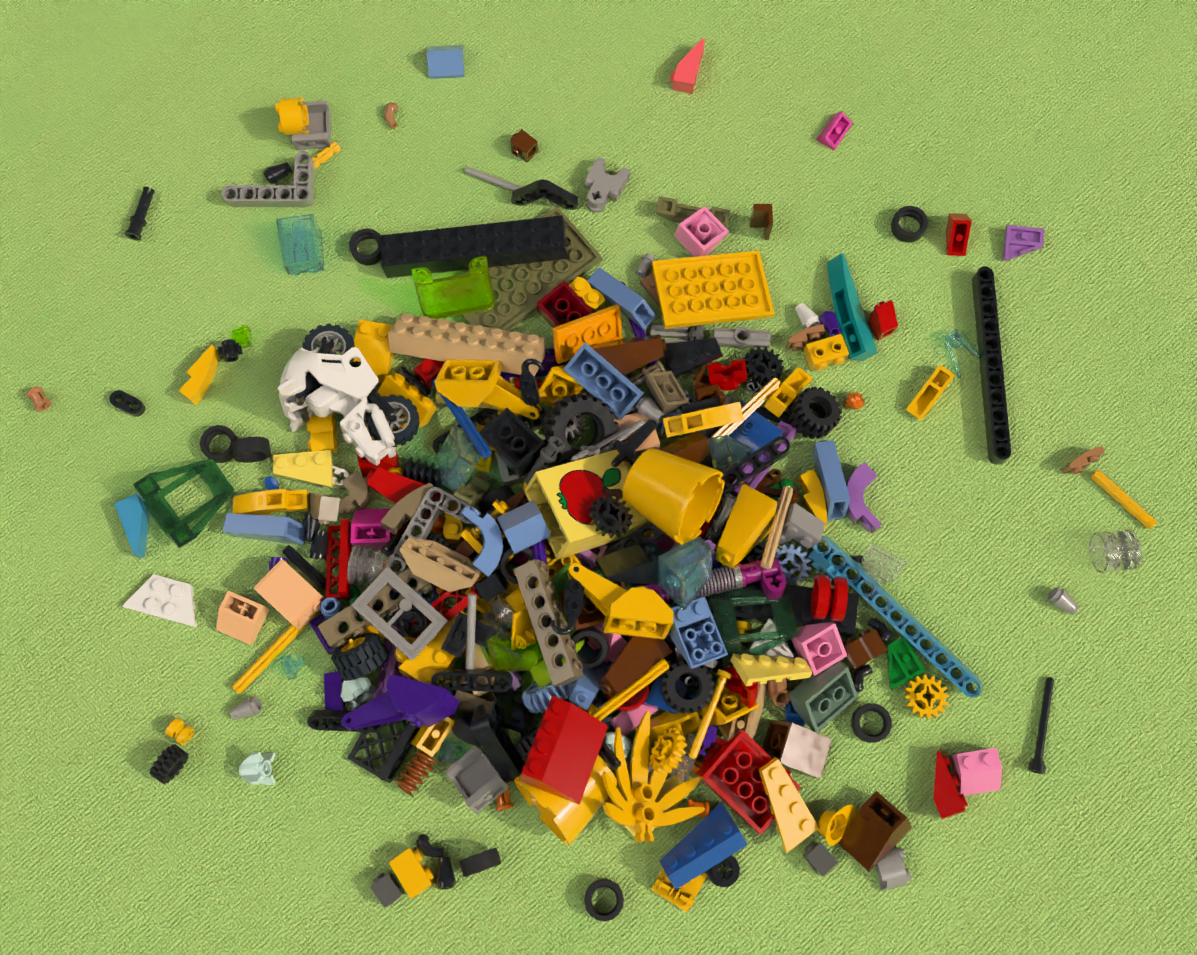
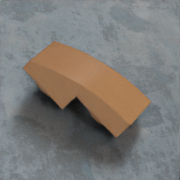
M824 324L812 326L796 333L788 340L786 349L801 350L806 346L808 340H819L825 332Z
M1103 446L1091 449L1078 456L1063 469V473L1071 472L1074 475L1083 472V468L1088 466L1089 463L1098 461L1099 457L1105 453Z

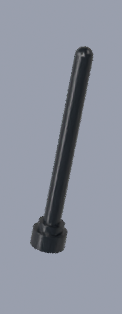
M1047 677L1045 681L1035 755L1028 765V771L1037 774H1045L1046 770L1043 753L1054 685L1052 677Z

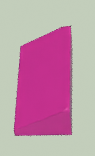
M842 111L835 113L816 140L835 150L853 123Z

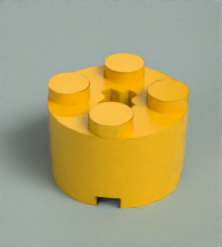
M303 97L280 99L279 103L275 104L276 113L280 116V122H278L280 133H284L286 136L309 133V130H306V126H309V114L307 105L302 103V101H305Z

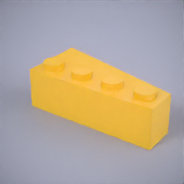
M457 615L440 630L413 661L408 658L398 667L400 673L412 680L432 685L431 679L436 670L440 668L451 669L458 657L442 650L441 647ZM439 675L438 679L442 682L443 678Z

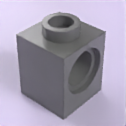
M812 842L804 849L806 853L803 857L819 876L823 877L838 863L821 842L816 844Z
M381 873L373 880L375 884L370 887L384 908L389 907L405 894L391 873L386 875Z

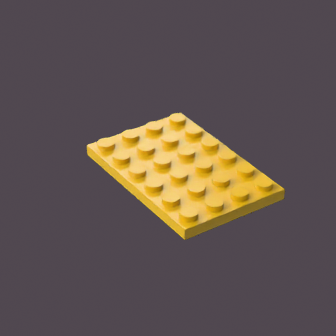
M759 250L652 261L651 266L664 329L774 317L775 313Z

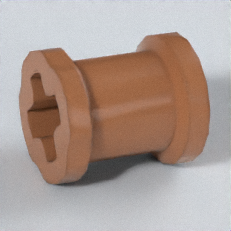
M42 387L32 388L26 393L27 398L32 400L35 405L34 409L38 412L44 411L52 405V402L43 394L44 390Z

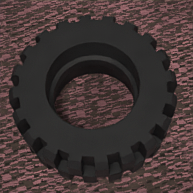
M574 394L563 397V400H557L554 403L555 406L548 409L547 413L549 415L547 418L544 417L543 423H545V428H542V434L545 435L543 441L546 445L552 436H556L564 442L565 448L557 454L556 460L566 464L572 462V456L581 452V449L572 448L568 444L565 435L566 426L574 415L585 413L594 422V437L587 447L594 446L615 434L619 425L618 422H614L616 415L610 411L611 407L607 403H603L601 399L590 395Z

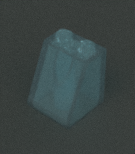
M314 215L276 218L283 266L288 275H299L305 272L317 273L324 270L322 231Z
M456 425L451 429L437 454L442 485L454 492L461 486L464 487L481 458V455L465 431Z
M700 536L658 556L659 586L682 610L687 609L711 579L712 547Z

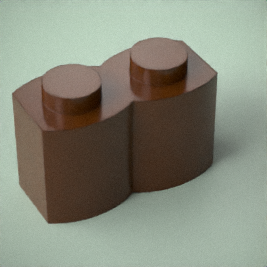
M869 629L858 634L860 638L855 641L850 638L843 642L847 654L844 660L851 671L888 651L876 629L871 632Z

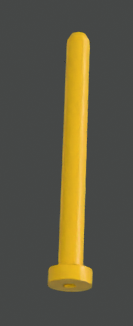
M718 669L716 673L719 677L713 690L714 694L711 696V701L708 703L689 752V758H697L725 682L731 678L732 674Z

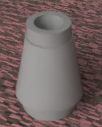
M645 396L637 403L636 408L638 412L659 423L665 417V414L651 398Z
M1054 588L1047 597L1050 604L1070 615H1073L1079 609V606L1063 588Z
M257 696L248 697L230 709L232 719L237 720L258 715L262 711L261 701Z

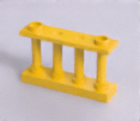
M496 499L492 504L496 509L490 515L496 520L501 514L508 513L510 508L504 501L499 502ZM467 526L460 535L479 554L483 547V541L480 539L481 531L478 527L471 529ZM502 530V531H501L502 540H504V539L506 538V536H505V534H504V532H503V530ZM545 545L547 562H549L552 557L550 555L551 551ZM518 553L512 554L507 561V566L509 565L508 562L511 561ZM508 568V571H509L512 575L516 576V575H515V572H514V571L512 572V571ZM508 581L509 586L514 591L519 588V584Z

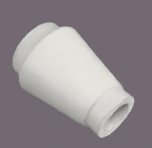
M804 303L799 304L795 308L804 329L820 324L819 316Z

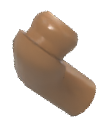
M390 102L386 105L383 116L389 127L395 129L398 123L393 115L397 112L398 105Z

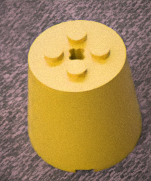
M650 448L643 452L631 467L624 483L623 499L677 543L687 545L701 534V526L705 521L709 523L715 513L724 489V481L721 479L723 473L708 466Z
M600 755L597 756L580 805L520 782V776L514 780L516 787L530 806L534 804L541 812L539 818L566 845H570L602 807L603 803L609 798L602 773L606 771L615 786H619L613 772Z

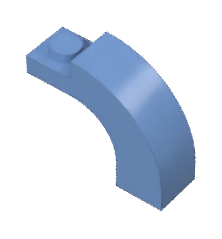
M466 506L461 511V514L476 525L483 536L482 550L471 564L489 577L498 565L502 555V534L491 515L486 513L480 518L481 513L473 506L470 508Z

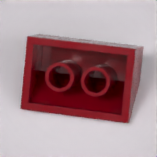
M565 280L536 303L537 312L552 328L594 313Z

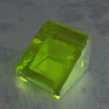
M248 325L232 330V339L236 343H239L242 348L252 347L251 329Z

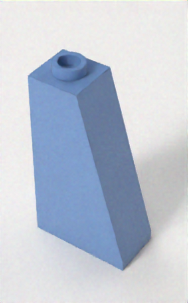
M600 267L587 280L593 289L598 290L604 296V299L612 305L617 304L620 306L621 312L643 330L657 317L644 298Z
M822 440L814 444L813 456L817 476L825 496L827 521L844 519L850 502L845 478L834 440Z
M227 513L223 524V532L233 537L304 545L305 542L303 524L289 517Z
M584 643L577 654L581 658L589 660L595 658L600 651H594L589 645ZM610 660L607 663L603 661L602 664L595 668H583L584 677L570 683L569 700L587 710L601 689L599 680L612 662Z

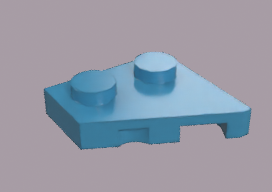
M814 550L810 553L808 557L813 561L811 565L818 572L823 571L824 575H828L830 583L835 576L841 577L834 570V567Z

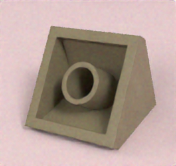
M672 371L648 373L646 375L645 385L655 403L665 415L689 403Z

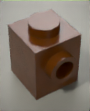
M523 129L515 133L510 139L511 152L526 162L539 151L538 141Z

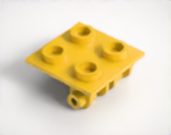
M527 608L513 613L511 650L516 648L525 649L527 646L538 642Z
M662 869L651 890L685 912H688L708 875L702 873L676 890L664 869Z

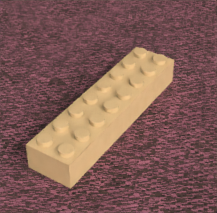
M402 313L388 333L391 353L443 362L446 359L501 360L502 372L519 375L522 372L521 365L526 359L532 358L542 363L545 357V337L523 334L516 331H505L498 328H487L480 325H469L463 322H451L445 319H433L427 316H415L409 313ZM531 364L529 365V371L535 377L539 367Z

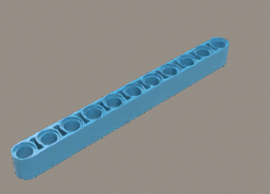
M822 536L821 541L827 542L828 550L820 549L819 543L813 546L814 551L828 561L841 577H846L848 584L965 695L968 697L978 696L981 693V680L830 537ZM840 555L843 558V563H835L833 556ZM848 569H855L858 574L857 577H850ZM865 582L870 583L872 590L869 592L865 591L862 588V584ZM877 597H885L887 604H878ZM895 610L901 612L902 618L894 619L891 612ZM914 625L917 628V632L909 633L906 630V626ZM929 639L932 642V646L924 647L921 641ZM943 653L947 656V660L941 662L937 660L936 655ZM953 668H960L963 673L960 676H955L951 670ZM969 682H974L978 688L970 690L966 685Z

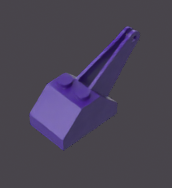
M390 674L386 684L388 691L344 715L341 723L348 730L400 720L410 721L411 725L422 728V725L431 727L454 714L459 700L443 687Z

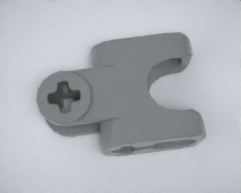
M597 157L584 184L585 187L590 189L587 195V206L590 211L595 213L601 212L604 209L609 198L615 200L620 198L630 177V170L624 167L617 174L608 175L604 171L605 159Z

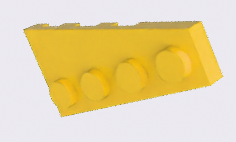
M774 758L761 767L759 772L766 795H768L770 800V808L777 823L778 834L781 836L783 851L787 853L819 829V826L779 759Z

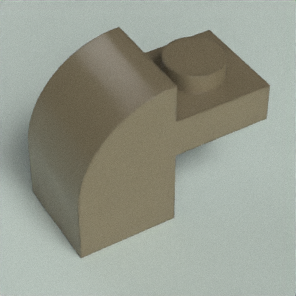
M357 470L342 481L350 492L348 496L339 501L338 510L342 515L353 512L358 504L362 509H365L370 502V487L366 485L367 482Z

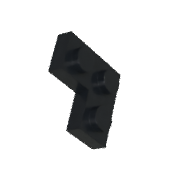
M459 612L441 649L461 658L467 644V615ZM476 620L475 643L488 649L497 630Z

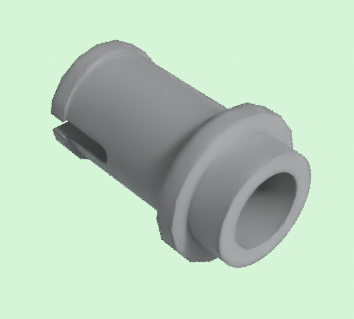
M648 253L641 257L642 261L635 272L642 278L646 277L652 261L655 260V257Z

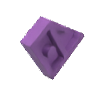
M1007 225L1005 228L1002 261L1041 249L1043 247L1044 229Z

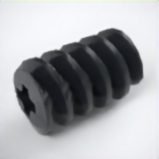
M411 456L406 463L403 476L414 479L417 482L421 481L425 485L431 483L433 487L436 486L441 489L445 481L446 470L442 471V465L435 469V463L428 467V461L426 460L423 465H420L419 458L413 463V457Z

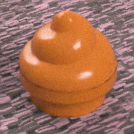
M858 391L849 393L844 404L846 408L859 410L862 408L861 406L865 405V402Z
M438 516L430 530L431 533L439 534L443 532L446 521L443 516Z

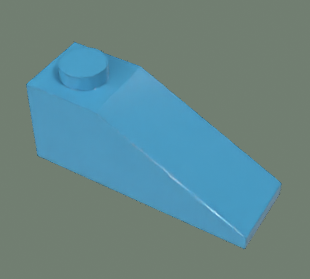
M134 494L114 504L133 554L142 559L145 557L150 517L148 512L149 504L145 498Z

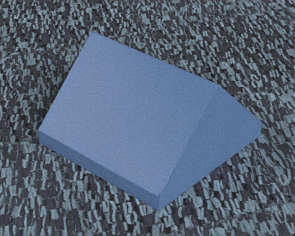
M463 45L428 47L427 61L430 79L464 77Z
M534 500L497 517L514 554L551 537Z

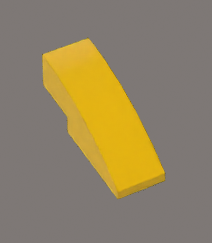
M213 345L186 372L191 378L179 390L194 405H197L208 390L217 370L220 356L218 350Z
M939 365L906 408V411L921 421L955 375L942 365Z
M798 367L769 398L764 407L779 418L813 378Z
M812 469L800 475L797 480L805 493L800 501L806 511L825 523V530L827 527L825 496L820 480L815 470Z

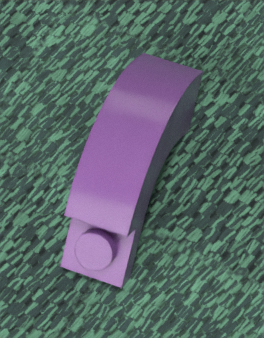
M864 462L853 472L846 483L850 496L846 514L853 524L860 520L862 527L873 533L882 524L866 507L863 494L865 488L877 478V475Z

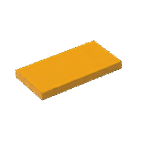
M616 304L552 328L556 362L560 364L572 359L585 342L593 348L595 344L622 340L620 306Z

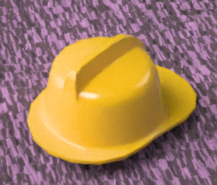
M848 804L838 811L826 810L823 812L817 822L819 829L816 831L826 839L829 846H834L842 839L858 813L856 807Z

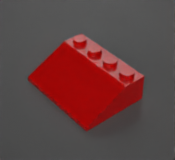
M552 696L519 781L580 805L608 725L574 704Z
M741 730L714 753L695 775L756 833L761 835L775 819L771 812L770 800L768 795H766L759 769L770 762L772 758L744 730ZM788 774L795 788L799 791L801 786Z

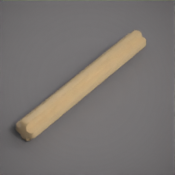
M784 486L762 557V568L770 569L772 567L793 494L792 487Z

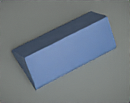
M586 342L563 369L594 397L601 399L603 403H607L611 407L610 411L614 412L620 420L644 394Z

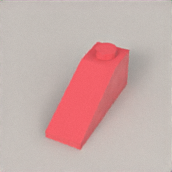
M701 39L677 64L675 72L672 71L670 82L673 83L672 90L693 94L704 51L705 39Z

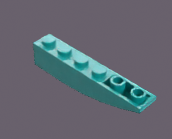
M841 253L827 262L831 295L849 357L852 360L864 361L876 355L877 350L844 254Z

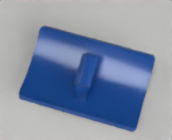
M739 401V402L741 403V408H742V407L745 405V403L742 402V401ZM754 411L729 437L752 454L773 439L781 436L783 431Z

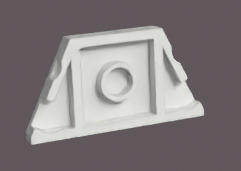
M153 574L123 605L127 609L197 627L194 614V592L191 584Z

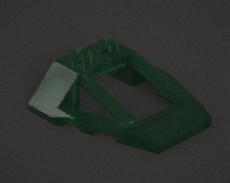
M212 458L161 472L150 473L133 484L143 505L164 534L179 549L200 534L235 490ZM185 473L163 489L157 484V482ZM196 475H199L214 498L180 520L165 499V496ZM207 512L192 529L189 528L187 524Z
M740 588L726 591V593H716V595L707 596L709 608L712 609L715 624L728 653L727 656L720 658L722 668L733 666L730 661L733 654L760 656L766 651L798 636L790 598L787 595H782L779 599L773 600L769 599L764 594V591ZM730 596L743 597V598H731ZM770 604L776 632L739 634L733 606ZM771 640L745 652L741 651V642Z

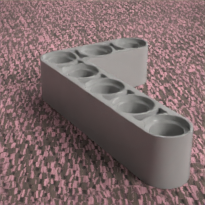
M299 151L295 155L294 186L229 185L223 188L222 197L232 207H309L314 202V160L306 151ZM308 159L306 164H302L303 160ZM303 177H308L306 181L301 182ZM235 193L234 198L229 199L230 195ZM249 194H253L252 198L247 199ZM267 194H271L270 198L265 199ZM285 194H289L288 198L283 199ZM303 194H307L305 199H300Z
M433 487L429 489L396 546L394 553L391 555L387 567L396 575L409 568L400 552V547L409 537H414L413 531L416 527L421 528V534L414 538L426 539L441 511L468 525H474L461 514V511L466 506L468 508L471 506L440 488ZM435 493H440V500L437 502H433V495ZM452 502L458 503V508L455 511H450L449 509ZM426 510L431 511V516L428 519L423 518V513ZM400 561L402 568L400 571L395 572L394 564Z

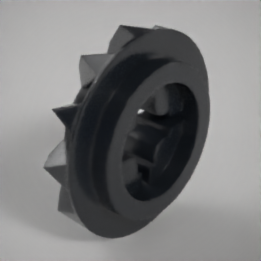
M412 606L409 611H404L395 621L398 631L402 635L412 638L421 635L428 625L427 617L415 606ZM413 615L414 620L419 623H414L410 629V622L405 619H409Z
M732 855L723 860L724 867L731 869V871L725 872L724 876H722L721 872L715 871V869L721 867L722 861L707 870L709 880L716 886L729 887L737 881L740 867L738 861Z

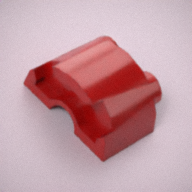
M745 359L731 361L730 365L723 366L721 363L707 364L711 385L717 384L722 391L737 389L738 385L747 379Z
M733 665L725 667L724 671L732 675L730 680H726L724 686L731 693L741 694L740 701L749 709L756 704L758 682H753L752 686H746Z

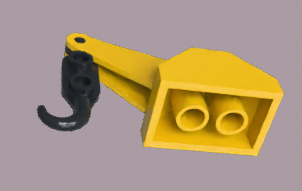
M446 359L434 381L437 391L459 407H478L482 402L502 409L508 408L512 412L532 420L538 419L542 410L540 405H538L540 395L537 381L529 371V365L531 364L537 365L541 371L544 370L543 365L536 359H526L521 365L522 372L519 379L521 391L500 376L502 372L501 360Z
M573 563L568 570V577L571 580L566 583L564 591L563 610L568 621L567 627L564 629L558 628L555 625V621L551 620V627L555 633L559 635L570 634L575 629L576 621L582 612L583 595L585 594L606 616L603 633L664 640L673 625V611L654 590L639 586L636 588L632 587L627 591L581 564Z

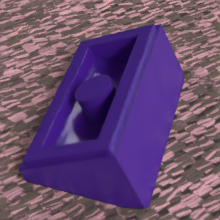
M338 671L324 674L325 710L346 711L345 702L341 697L343 679Z

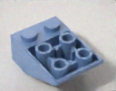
M705 596L671 608L673 611V625L668 635L691 669L728 655Z

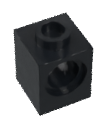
M498 568L489 577L485 576L475 585L476 593L487 603L504 592L510 584Z

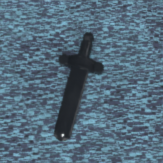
M648 420L625 445L619 440H615L613 446L619 454L612 460L611 465L617 467L624 459L635 463L639 456L635 455L634 451L657 427L656 422Z

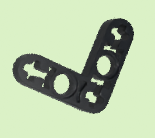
M545 179L537 180L512 192L511 202L518 206L529 204L544 197L567 210H575L578 207L577 196Z

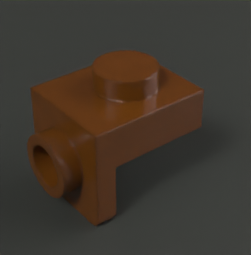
M703 365L701 371L696 370L693 376L695 383L692 388L700 389L711 386L709 377L703 374L707 366Z
M717 384L695 390V402L718 397L720 406L726 402L725 393L719 389Z

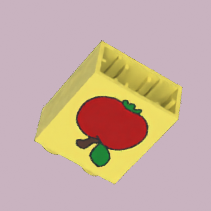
M617 449L535 472L524 492L529 502L534 500L551 534V537L547 538L557 560L623 539L649 521L626 503L624 506L631 508L628 514H632L633 517L630 520L632 525L625 534L622 533L620 537L614 535L612 538H609V534L606 533L603 537L601 530L595 531L596 525H590L593 519L588 518L591 512L589 508L596 498L599 499L602 495L607 498L611 494L613 499L618 496L619 502L624 501L623 487L632 466L627 461H622L617 467L611 465L612 460L619 454Z

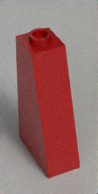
M379 467L376 471L372 469L365 478L368 480L366 483L368 487L393 505L407 494L425 485ZM435 493L432 497L433 502L439 501L441 494ZM426 510L423 513V518L428 519L431 516L430 510Z

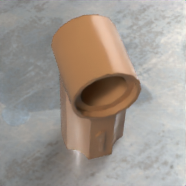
M783 678L782 682L768 680L766 693L768 697L778 707L788 704L790 697L787 691L786 678Z

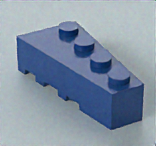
M721 802L659 862L677 890L748 844Z

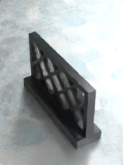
M406 720L385 723L384 727L390 726L391 736L382 739L381 733L377 732L378 740L368 743L367 739L369 732H362L347 759L376 775L381 780L391 783L412 747L410 742L420 729L411 725L410 721L408 723ZM403 721L404 729L402 733L395 735L393 724ZM392 739L394 747L391 751L384 752L382 742ZM379 744L381 754L371 757L369 746ZM365 748L367 758L363 760L356 759L355 756L358 750ZM382 757L383 765L378 772L373 769L372 760Z

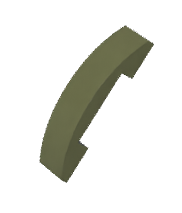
M659 196L656 214L670 221L681 223L701 208L676 203L677 199ZM713 206L711 210L708 209L727 228L730 210Z
M479 471L473 476L471 482L466 487L461 486L458 488L453 496L474 507L489 492L496 479Z

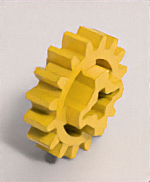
M926 674L922 675L921 679L919 676L914 677L915 682H908L910 688H904L908 695L904 696L903 699L909 701L905 706L912 707L911 714L918 712L917 718H922L923 715H925L926 719H930L931 715L936 718L938 717V712H945L942 706H948L949 704L944 701L945 698L949 697L948 694L943 692L947 687L941 688L942 681L935 682V676H931L929 679ZM920 685L919 691L917 693H914L916 687ZM923 694L929 696L930 699L923 698ZM935 701H938L937 706L934 709H932L933 703Z
M671 728L669 732L665 730L663 736L659 735L658 741L653 742L655 746L650 749L652 754L649 756L651 760L649 765L652 766L653 770L665 775L666 772L671 773L672 767L677 768L678 761L682 762L681 756L686 754L684 748L687 746L685 743L686 737L682 733Z

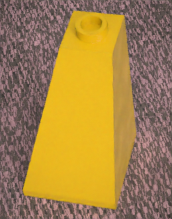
M743 484L719 541L716 560L733 569L770 532L777 501Z

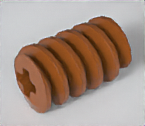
M423 751L414 752L417 759H409L412 766L405 764L404 767L407 773L401 771L399 773L403 778L402 780L395 778L398 787L412 797L414 795L411 790L416 792L419 790L416 783L421 785L424 783L421 776L428 778L429 775L426 770L433 771L434 768L430 763H438Z

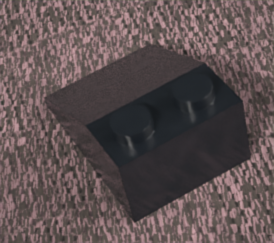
M508 408L503 410L479 432L489 446L520 478L531 470L540 457L541 449L547 446L536 433Z
M651 542L629 546L596 558L595 561L603 577L611 582L664 585L669 567V562L659 547Z

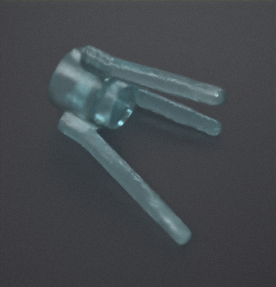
M955 329L945 336L947 342L944 345L948 350L957 377L960 378L961 374L951 347L957 349L964 345L974 357L979 358V354L966 342L958 329Z

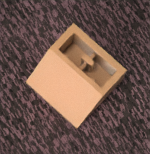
M228 591L219 608L216 630L253 645L270 609Z

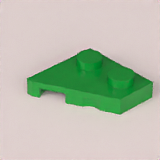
M904 636L886 646L888 649L889 688L891 690L926 671Z

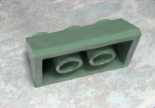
M839 662L815 676L811 675L810 678H807L788 694L794 710L810 729L816 733L858 698L848 667Z

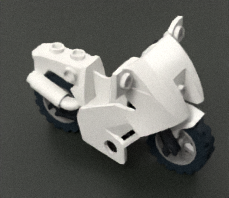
M326 324V326L319 325L315 330H310V334L304 338L303 348L298 349L287 362L281 376L280 386L277 388L284 415L291 422L290 430L294 432L306 424L313 413L318 417H326L336 412L345 417L340 422L344 439L348 444L353 443L356 446L355 451L361 458L365 457L377 466L380 464V460L387 454L389 458L394 457L397 445L403 446L407 441L410 442L418 432L419 413L415 404L413 405L410 399L406 400L402 395H399V397L395 396V394H390L388 397L381 396L374 389L379 379L360 350L355 347L351 334H348V330L342 329L336 324L335 326L331 324ZM339 342L343 345V347H335V346H336ZM354 358L360 359L361 362L354 361ZM402 413H404L407 416V418L399 417L402 415ZM398 423L407 424L402 428Z

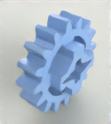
M794 543L790 545V548H788L787 544H783V549L777 547V554L775 553V556L779 558L780 555L788 552L785 559L781 558L778 561L784 572L786 584L792 582L793 585H797V580L803 583L805 581L803 576L808 577L810 575L806 570H811L812 566L807 565L811 561L810 558L805 557L808 552L804 551L802 553V546L796 549ZM796 554L801 558L802 561H799L797 559ZM789 560L792 565H795L791 569H789V565H786ZM795 571H802L798 576L793 577Z

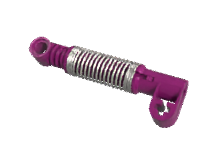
M775 556L770 569L762 568V560L746 564L738 563L733 569L724 566L723 568L720 567V569L717 567L713 571L710 569V571L696 573V576L695 574H692V576L689 574V577L686 575L685 577L676 578L671 582V585L666 583V586L664 584L660 587V585L649 584L645 587L654 590L666 604H669V601L673 603L674 600L686 603L692 599L695 600L704 596L709 597V595H716V593H726V591L744 588L749 583L760 581L764 594L769 599L774 600L779 599L783 595L786 579L778 558ZM776 577V578H775V581H774V585H772V581H773L772 578Z

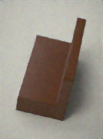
M753 204L749 221L750 228L764 227L765 240H769L773 226L772 204Z

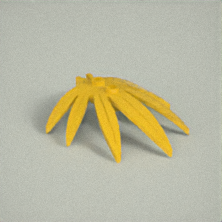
M650 711L644 713L634 738L630 759V780L623 749L621 728L618 727L615 730L614 754L621 762V766L615 771L623 796L607 772L602 773L606 791L615 804L606 802L603 803V808L614 822L624 826L635 827V843L643 842L644 838L645 843L653 842L652 827L676 824L705 811L704 807H685L663 813V811L685 797L701 780L699 777L675 786L655 802L668 772L664 775L652 770L648 783Z

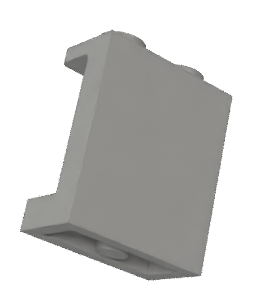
M321 100L302 102L303 105H307L309 126H306V130H309V133L292 135L295 149L329 148V144H331V110L328 102Z
M478 746L468 750L462 758L452 763L445 771L446 775L453 781L466 800L465 802L476 815L509 788Z

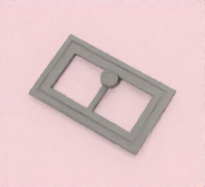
M388 567L351 605L411 661L420 654L449 622ZM387 583L406 598L400 601V610L388 623L367 605ZM413 604L432 623L411 645L391 625L404 611H409Z

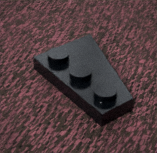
M716 337L666 344V350H663V359L668 371H672L675 378L723 357Z

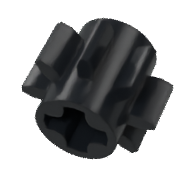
M233 339L224 340L221 342L222 347H217L219 356L226 362L237 361L239 359L238 355L243 354L242 347Z

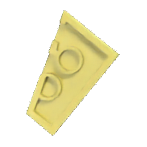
M324 450L273 455V473L276 476L301 480L315 485H323L333 489L332 451Z

